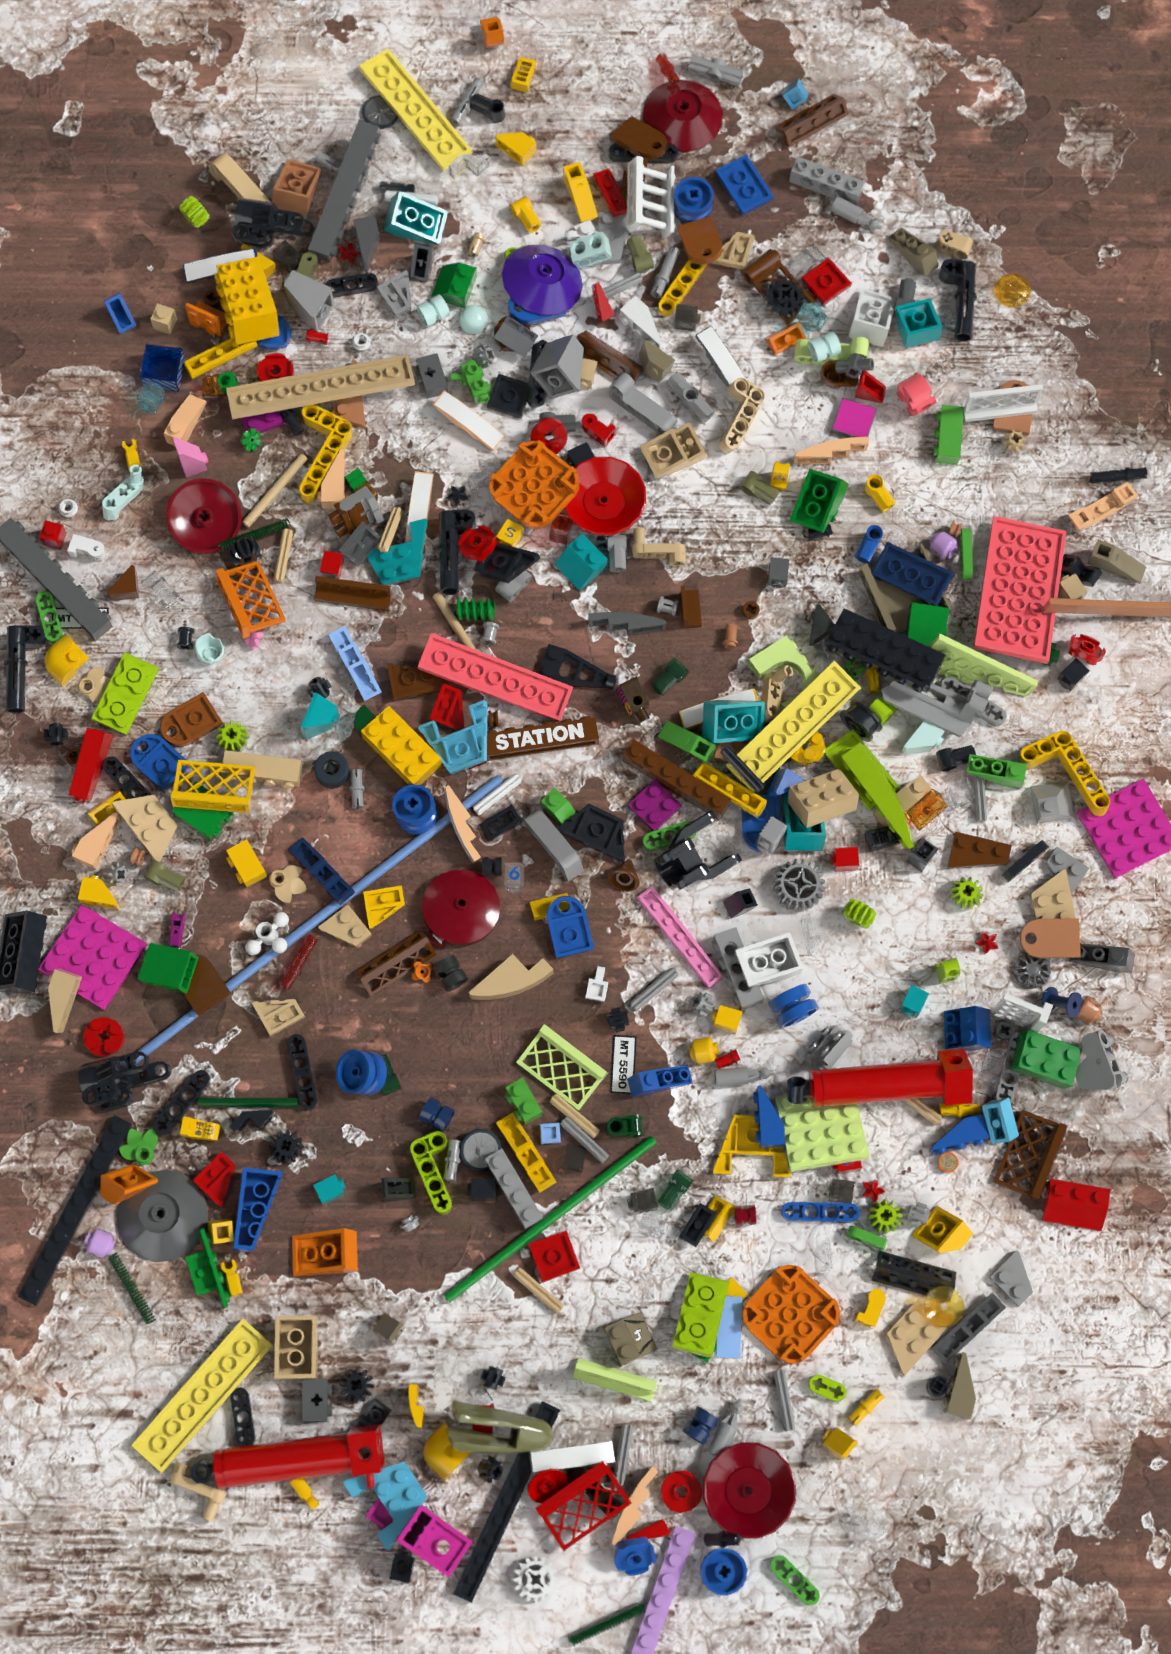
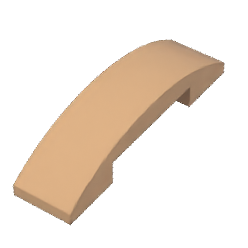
M1126 482L1114 489L1109 495L1087 507L1083 506L1069 514L1068 517L1077 530L1080 531L1118 512L1137 499L1138 495L1129 482Z

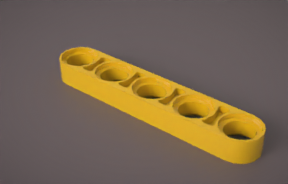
M688 260L659 302L658 311L662 316L668 317L675 312L707 264H700L701 267L699 269H692L690 265L694 262ZM684 276H688L691 279V281L689 283H683L681 281V278ZM673 290H679L681 292V295L679 297H674L671 294V292ZM670 304L672 308L669 311H665L662 309V305Z

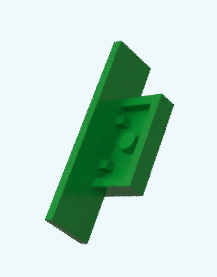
M201 1229L198 1234L204 1251L185 1257V1261L196 1296L216 1290L223 1310L229 1307L230 1298L228 1292L223 1291L222 1283H224L221 1271L217 1272L215 1264L218 1263L215 1252H211L209 1246L212 1244L208 1232L205 1233L204 1229Z

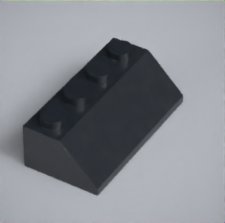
M28 910L5 914L0 943V992L21 994L35 992L38 984L37 976L41 965L40 957L44 946L43 938L47 927V916Z

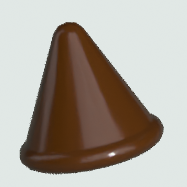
M627 859L617 868L610 871L607 877L612 887L623 892L634 891L640 884L633 862L630 859Z

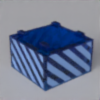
M146 344L140 373L142 386L179 391L184 368L183 362H185L183 348Z

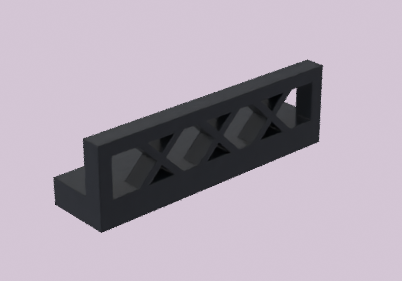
M879 1250L871 1281L950 1302L955 1289L957 1272ZM881 1259L889 1260L891 1264L883 1263ZM901 1265H907L911 1269H905ZM922 1270L928 1271L930 1275L924 1274ZM941 1276L950 1277L951 1281L945 1280Z

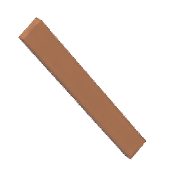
M1050 598L1043 606L1044 613L1171 617V602Z

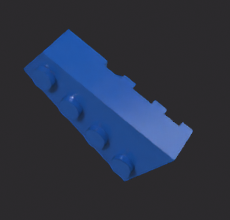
M243 1167L233 1251L254 1252L283 1172Z

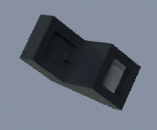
M1067 554L1063 556L1061 574L1064 576L1076 574L1084 586L1093 587L1103 573L1098 567L1085 566L1079 556Z
M272 1110L243 1111L229 1127L234 1133L238 1134L251 1120L263 1130L276 1115Z

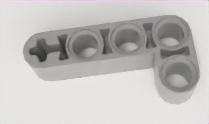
M621 372L610 385V398L660 435L672 429L677 423L674 415L634 387V380L627 373Z
M541 809L523 819L529 831L556 862L561 875L567 882L584 872L578 854Z

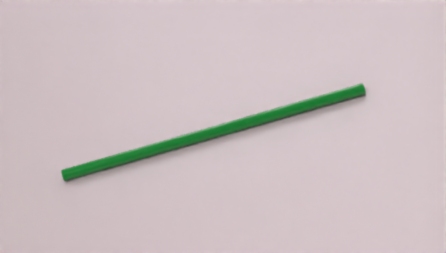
M652 1136L647 1138L445 1293L444 1296L447 1300L452 1302L657 1144Z

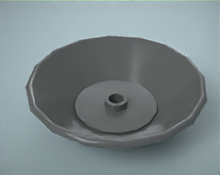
M170 1170L148 1172L158 1179V1183L119 1203L116 1213L118 1232L127 1248L141 1258L156 1262L176 1260L192 1251L200 1241L198 1232L201 1229H206L209 1218L207 1200L199 1186L182 1173ZM160 1210L164 1211V1215L162 1217L157 1216V1213Z

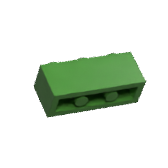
M942 404L940 411L936 412L935 422H938V428H935L934 439H937V445L934 444L933 456H936L935 463L958 465L961 455L964 407Z

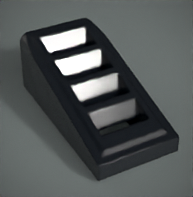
M511 804L480 826L491 842L524 821L516 807ZM509 813H512L516 820L512 821ZM502 817L506 818L509 823L508 825H505ZM497 820L502 827V829L500 830L495 823V821ZM491 824L496 833L492 834L488 825Z
M888 826L865 831L864 833L869 852L901 844L896 839L895 833ZM887 832H890L892 841H889ZM880 834H883L885 842H882ZM873 836L877 837V844H875Z

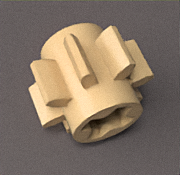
M1013 429L1011 434H1005L1004 438L1006 440H1004L1003 446L1007 447V452L1011 451L1017 454L1019 449L1024 450V443L1027 438H1023L1022 431L1015 432Z

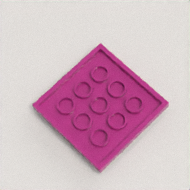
M1144 778L1109 795L1110 805L1105 815H1093L1088 806L1076 813L1114 879L1171 851V824ZM1096 803L1099 807L1104 806L1102 803Z
M81 904L40 965L39 971L48 977L52 971L54 972V969H62L82 976L77 994L105 1011L148 944Z

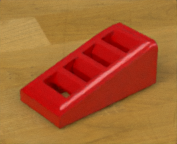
M598 282L591 286L597 318L600 323L613 317L615 314Z
M661 1519L627 1536L626 1539L640 1537L652 1539L668 1536L671 1533L665 1520Z

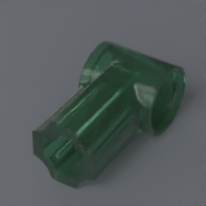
M674 658L665 667L664 672L651 683V686L658 694L663 696L676 683H680L688 675L689 670Z
M387 1054L380 1056L385 1061L387 1077L381 1092L383 1096H386L402 1088L396 1073L393 1072Z
M677 1169L657 1203L672 1212L681 1196L685 1195L694 1180Z

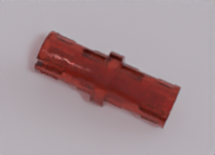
M665 53L657 55L656 61L661 67V73L666 76L670 85H673V83L674 85L677 84L680 79L674 70V65L668 60Z

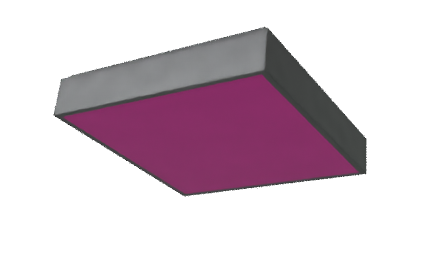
M842 397L831 432L848 438L868 437L877 408Z

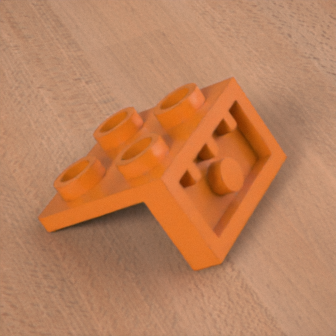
M198 301L196 306L189 303L185 305L191 325L196 328L206 329L211 335L222 337L229 325L226 324L224 312Z

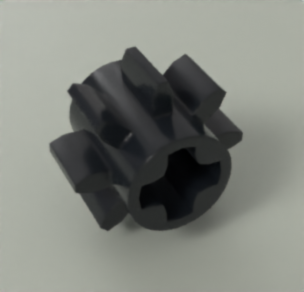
M315 677L308 683L310 688L307 692L311 698L314 693L324 698L330 695L329 688L332 686L328 679Z
M51 723L49 724V729H44V738L46 741H49L50 745H62L63 740H68L67 728H63V724Z
M620 1007L611 1009V1014L607 1015L609 1028H615L616 1033L625 1031V1026L629 1025L627 1012L621 1011Z
M489 1365L488 1370L483 1369L480 1377V1379L484 1380L482 1385L493 1390H497L498 1386L503 1387L506 1377L502 1376L504 1371Z
M489 1456L488 1460L482 1459L478 1464V1477L490 1484L493 1479L498 1481L503 1473L502 1462L492 1456Z

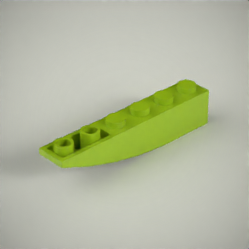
M858 743L841 756L844 759L842 764L848 772L852 770L855 774L853 779L858 786L861 787L863 785L867 792L864 794L869 801H874L877 804L876 810L882 818L885 816L888 819L889 823L887 825L891 831L899 834L901 838L898 840L905 849L908 847L910 850H913L915 846L911 830L895 790L864 745Z

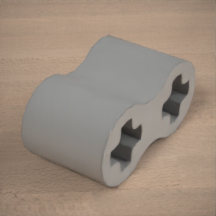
M525 570L509 584L500 581L495 591L507 601L512 602L520 591L528 585L532 575Z

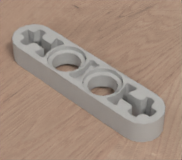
M952 677L945 678L940 687L946 689V685L951 683L952 688L949 690L955 692L957 688H960L958 694L968 693L970 690L969 687ZM989 700L986 710L981 716L978 715V717L993 726H1001L1007 717L1005 710ZM992 708V711H991V713L989 714V716L986 715V714L988 713L989 709ZM999 713L1001 715L1000 719L995 720L994 715Z
M1020 1032L1014 1033L1008 1040L995 1100L1002 1099L999 1095L1001 1096L1004 1093L1005 1088H1012V1091H1007L1006 1097H1009L1010 1103L1014 1100L1020 1073L1010 1070L1011 1064L1008 1062V1057L1014 1055L1015 1051H1010V1048L1012 1050L1015 1049L1016 1042L1013 1040L1019 1037ZM1005 1074H1011L1014 1077L1012 1084L1004 1082Z

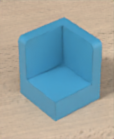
M798 78L784 88L782 96L793 110L807 101L809 92Z

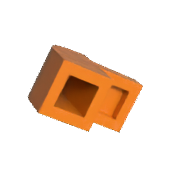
M493 17L480 20L486 48L504 45V32L500 18Z

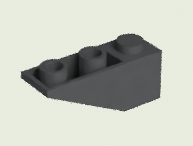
M375 215L354 219L355 227H351L353 238L358 240L355 241L356 251L361 253L358 256L360 267L364 266L365 273L369 272L380 242Z
M1080 943V958H1070L1069 961L1113 972L1132 973L1135 954L1130 948Z

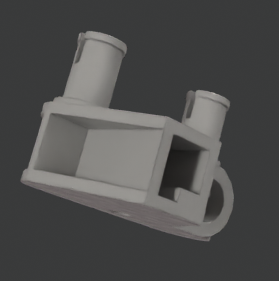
M1103 1030L1088 1033L1082 1037V1045L1087 1057L1078 1066L1075 1075L1080 1089H1116L1129 1080L1128 1074L1124 1071L1121 1072L1113 1052L1114 1037L1109 1034L1107 1035Z

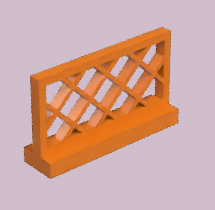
M259 561L224 571L223 568L216 570V582L243 639L250 637L252 632L286 622V618ZM257 568L258 574L256 577L247 574L249 570ZM236 574L241 576V578L236 582L231 580L229 576ZM244 578L252 580V585L242 584ZM257 582L265 585L263 591L254 588ZM239 588L248 591L245 597L237 594ZM251 592L260 595L257 601L248 598ZM263 597L271 599V604L261 603ZM246 602L255 605L252 611L244 609L243 606ZM258 607L267 610L264 616L255 613ZM271 611L277 613L279 618L271 619L268 615ZM252 617L261 620L259 624L253 626L250 621Z

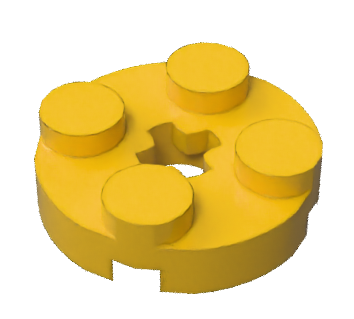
M818 731L803 744H809L810 748L803 750L801 746L790 756L794 763L807 766L814 761L818 762L823 757L826 747L823 736Z

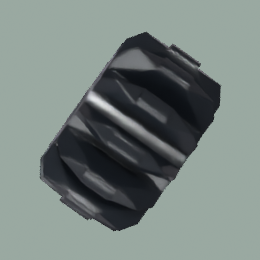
M248 537L231 544L228 548V554L233 565L240 567L258 560L257 558L261 554L256 540Z
M286 1130L285 1136H283L282 1132L279 1131L278 1135L280 1138H272L276 1144L270 1145L271 1149H275L271 1154L273 1157L278 1155L277 1162H281L284 1158V1163L288 1164L289 1158H291L293 1163H295L296 1159L294 1156H302L298 1150L304 1149V1145L300 1144L303 1139L301 1137L296 1139L297 1132H293L290 1136V1131ZM285 1143H288V1145H290L289 1151H286V1149H284Z
M356 1368V1374L354 1375L353 1371L349 1369L350 1377L342 1376L347 1382L339 1384L340 1387H346V1389L341 1391V1394L349 1393L346 1398L347 1401H350L354 1396V1403H358V1396H360L361 1400L365 1402V1393L368 1396H372V1393L367 1389L375 1387L374 1384H368V1382L373 1380V1377L369 1376L365 1379L368 1373L367 1370H364L360 1375V1368ZM362 1381L360 1383L361 1389L352 1390L354 1388L353 1382Z

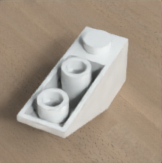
M634 296L620 309V321L623 325L629 326L637 337L649 341L661 350L662 343L650 310L639 298Z

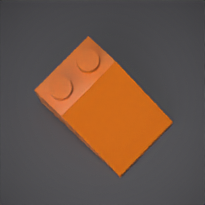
M341 1228L292 1236L293 1276L358 1272L357 1231Z

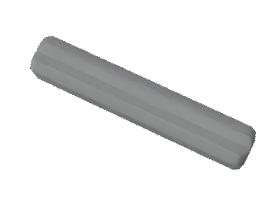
M637 272L603 288L607 299L641 283L642 276Z
M973 775L976 821L985 822L987 820L984 779Z
M674 968L666 971L634 998L629 1004L634 1011L639 1010L677 978V971Z
M569 1117L562 1120L561 1126L600 1163H604L608 1159L609 1155Z
M785 1370L774 1371L783 1428L784 1431H792L795 1429Z
M628 1424L622 1425L614 1472L621 1486L624 1485L633 1426Z

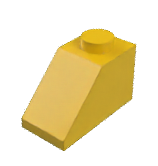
M523 132L503 133L495 136V146L521 166L536 153L535 139Z
M89 875V878H82L78 896L81 904L119 910V904L104 882L100 880V877Z
M835 1427L833 1430L829 1428L822 1436L825 1440L821 1443L839 1460L845 1459L858 1444L856 1440L838 1427Z

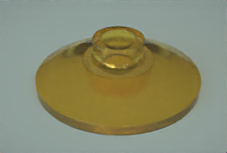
M1007 274L997 281L995 295L998 301L1007 307H1020L1029 300L1031 287L1024 277L1017 274Z
M936 1287L927 1294L924 1300V1313L927 1319L936 1326H953L963 1316V1298L951 1287ZM945 1302L946 1308L940 1309V1303Z

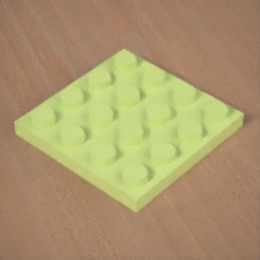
M787 1095L775 1096L777 1112L784 1123L785 1148L791 1172L869 1159L870 1155L858 1104L813 1108L809 1098L802 1104H793L787 1100Z

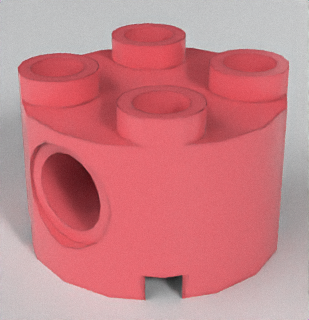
M919 372L903 380L897 386L898 392L896 394L901 402L905 401L908 407L906 408L911 416L918 415L936 404L935 396L931 397L930 395L933 392L925 378L921 374L919 375Z

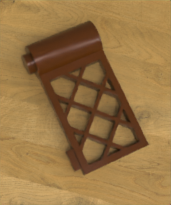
M772 249L767 250L741 271L744 279L750 285H753L764 298L767 295L766 289H763L760 284L763 281L774 283L776 281L774 273L779 269L784 273L787 282L790 279H793V284L798 282L780 262L781 256L778 251ZM803 288L801 294L805 295V299L809 304L800 307L801 309L798 313L795 312L791 318H784L783 314H780V317L787 325L815 305L816 302L814 300L816 297L810 290L806 291Z

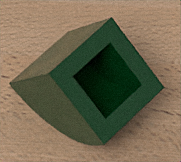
M365 704L358 709L355 715L356 731L360 738L362 737L361 730L376 718Z

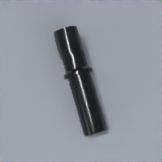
M947 259L941 265L939 279L944 284L957 285V292L954 294V299L956 300L954 338L960 342H967L972 339L974 301L977 299V294L975 293L976 264L967 260ZM965 289H967V292H966V310H965V317H964Z
M446 510L439 513V544L437 545V550L440 557V592L444 595L459 593L458 551L460 550V544L458 543V535H462L467 529L472 528L473 530L476 528L475 514L471 510ZM461 519V525H457V520ZM447 539H450V570H448Z
M12 625L7 627L6 660L4 661L6 666L7 712H25L26 666H28L26 649H40L46 642L44 630L39 626ZM26 633L30 634L29 642H26ZM34 635H38L37 640H33ZM15 653H17V690L14 689Z

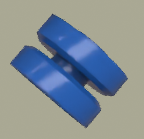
M689 177L680 181L674 193L675 216L684 223L709 217L712 211L714 195L711 185L700 177Z
M413 784L403 787L394 796L392 802L393 813L402 830L410 834H421L430 830L437 822V806L433 795L427 788L422 785Z
M807 984L793 987L773 998L768 1003L773 1013H780L776 1020L781 1028L796 1024L819 1010L815 999H807L811 994Z
M348 1050L338 1060L336 1067V1080L339 1087L350 1094L374 1095L381 1090L387 1077V1067L384 1059L380 1054L371 1051Z
M718 1548L710 1551L704 1557L700 1565V1576L703 1584L709 1591L717 1595H731L743 1587L747 1579V1566L745 1560L738 1552L728 1548ZM722 1567H724L727 1570V1573L724 1576L720 1575L719 1570H721Z

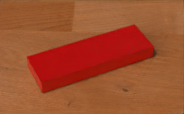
M610 168L593 173V179L613 218L627 214V202Z

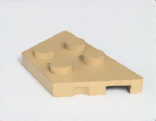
M150 795L113 802L112 806L153 860L160 862L178 825L156 796Z
M1066 869L1059 872L1030 894L1035 919L1076 918Z
M912 1304L886 1333L892 1345L895 1358H897L901 1368V1373L904 1376L956 1319L954 1315L918 1304Z

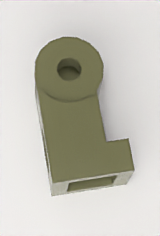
M306 252L302 255L297 272L315 280L313 274L318 269V259L315 253Z

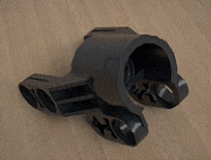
M240 198L236 205L233 235L245 245L270 248L275 242L273 236L275 232L301 237H309L314 233V225L309 220L304 219L300 213L279 210L275 203ZM305 223L310 225L308 233H302L301 231Z
M713 810L681 828L668 847L669 850L654 859L658 873L670 889L678 888L681 890L697 880L714 879L742 861L740 855L736 853L725 857L708 868L697 853L691 838H688L713 822L717 817Z
M141 1051L82 1064L79 1069V1083L83 1092L82 1101L89 1106H97L98 1109L105 1112L128 1107L134 1100V1095L130 1088L168 1079L172 1072L171 1066L163 1061L150 1063L149 1056ZM143 1056V1065L137 1066V1058ZM164 1065L166 1068L165 1073L159 1076L157 1070L160 1066ZM146 1070L147 1078L141 1081L139 1074L141 1071ZM91 1092H94L93 1102H89L88 1096ZM123 1094L127 1095V1097L124 1098V1101L118 1099L123 1097ZM109 1103L107 1107H102L103 1104Z

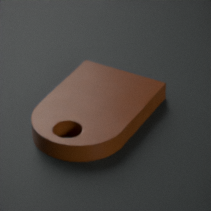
M711 216L677 226L679 237L690 261L696 264H709L721 256L722 242ZM705 253L710 254L709 256H703Z
M202 692L168 712L161 722V732L169 744L184 747L219 728L223 722L205 693ZM171 728L177 729V734L173 737L167 735V731Z

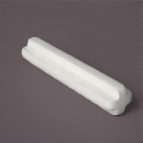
M387 190L385 192V201L390 202L391 197L399 191ZM404 192L434 206L438 204L437 195Z
M513 774L475 804L473 810L476 814L481 815L521 783L519 775Z

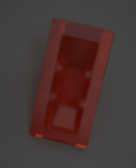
M558 514L553 520L549 530V541L564 545L568 544L574 524L568 516Z

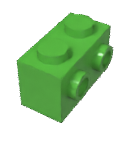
M524 1078L506 1086L507 1093L504 1095L508 1103H513L516 1108L514 1113L519 1122L523 1121L527 1125L542 1116V1110Z

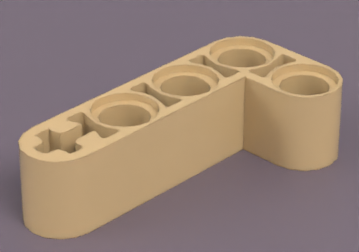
M226 152L222 153L210 164L209 172L217 181L223 180L239 199L247 198L270 202Z
M743 377L737 378L728 386L729 395L740 402L719 442V448L724 453H731L740 446L765 398V393L761 388ZM736 385L741 388V391L737 389ZM751 395L756 397V401L752 399ZM743 410L748 412V416L744 414ZM735 425H738L741 431H738Z

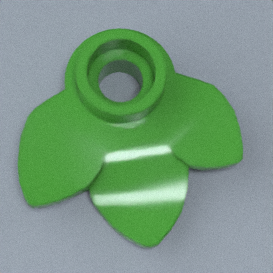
M130 1129L127 1136L128 1145L119 1148L121 1155L127 1160H135L140 1165L150 1164L154 1159L153 1150L158 1145V1137L155 1130L150 1129L143 1135L137 1130ZM143 1152L148 1153V1156L145 1159L141 1158V1154Z

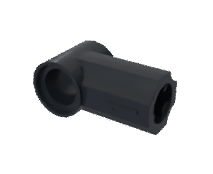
M478 93L473 95L470 103L471 109L490 117L491 121L495 123H500L505 119L504 103L501 100H491Z
M972 745L956 749L944 748L936 752L942 772L968 764L969 755H976L975 748Z

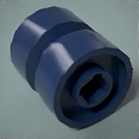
M430 1097L418 1119L426 1124L433 1123V1127L443 1133L452 1120L455 1110L449 1106L441 1107L440 1101Z
M697 1406L691 1415L692 1421H687L682 1431L695 1441L705 1445L710 1436L709 1431L714 1430L719 1419Z

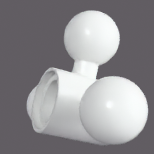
M278 912L274 915L272 924L268 922L260 923L256 927L258 938L246 943V952L250 955L258 954L262 943L272 945V949L276 953L285 952L288 947L287 941L283 938H278L276 929L278 927H285L288 924V915L284 912ZM267 931H270L267 936H264Z

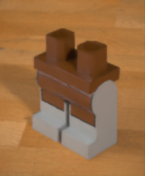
M367 486L345 498L341 503L337 502L334 504L336 510L328 514L330 521L334 525V531L339 538L347 533L351 536L362 521L367 525L374 521L377 524L384 521L376 499Z

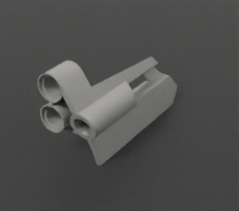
M974 680L967 696H963L932 684L929 691L936 694V700L923 693L914 691L906 683L901 685L893 681L889 686L881 689V694L884 702L955 736L961 737L978 715L981 716L984 712L993 687L979 680Z

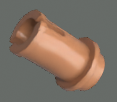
M727 624L725 626L726 632L723 645L726 649L732 650L738 645L736 641L738 626Z

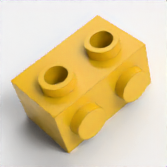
M247 839L226 850L228 853L226 860L231 868L235 866L238 872L235 876L240 884L244 883L246 887H249L267 877L264 868Z

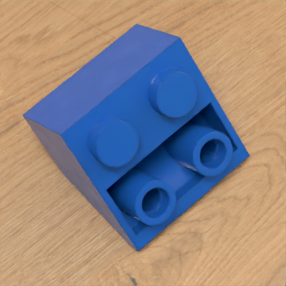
M971 1006L944 1011L945 1050L963 1048L965 1050H981L991 1048L990 1009Z

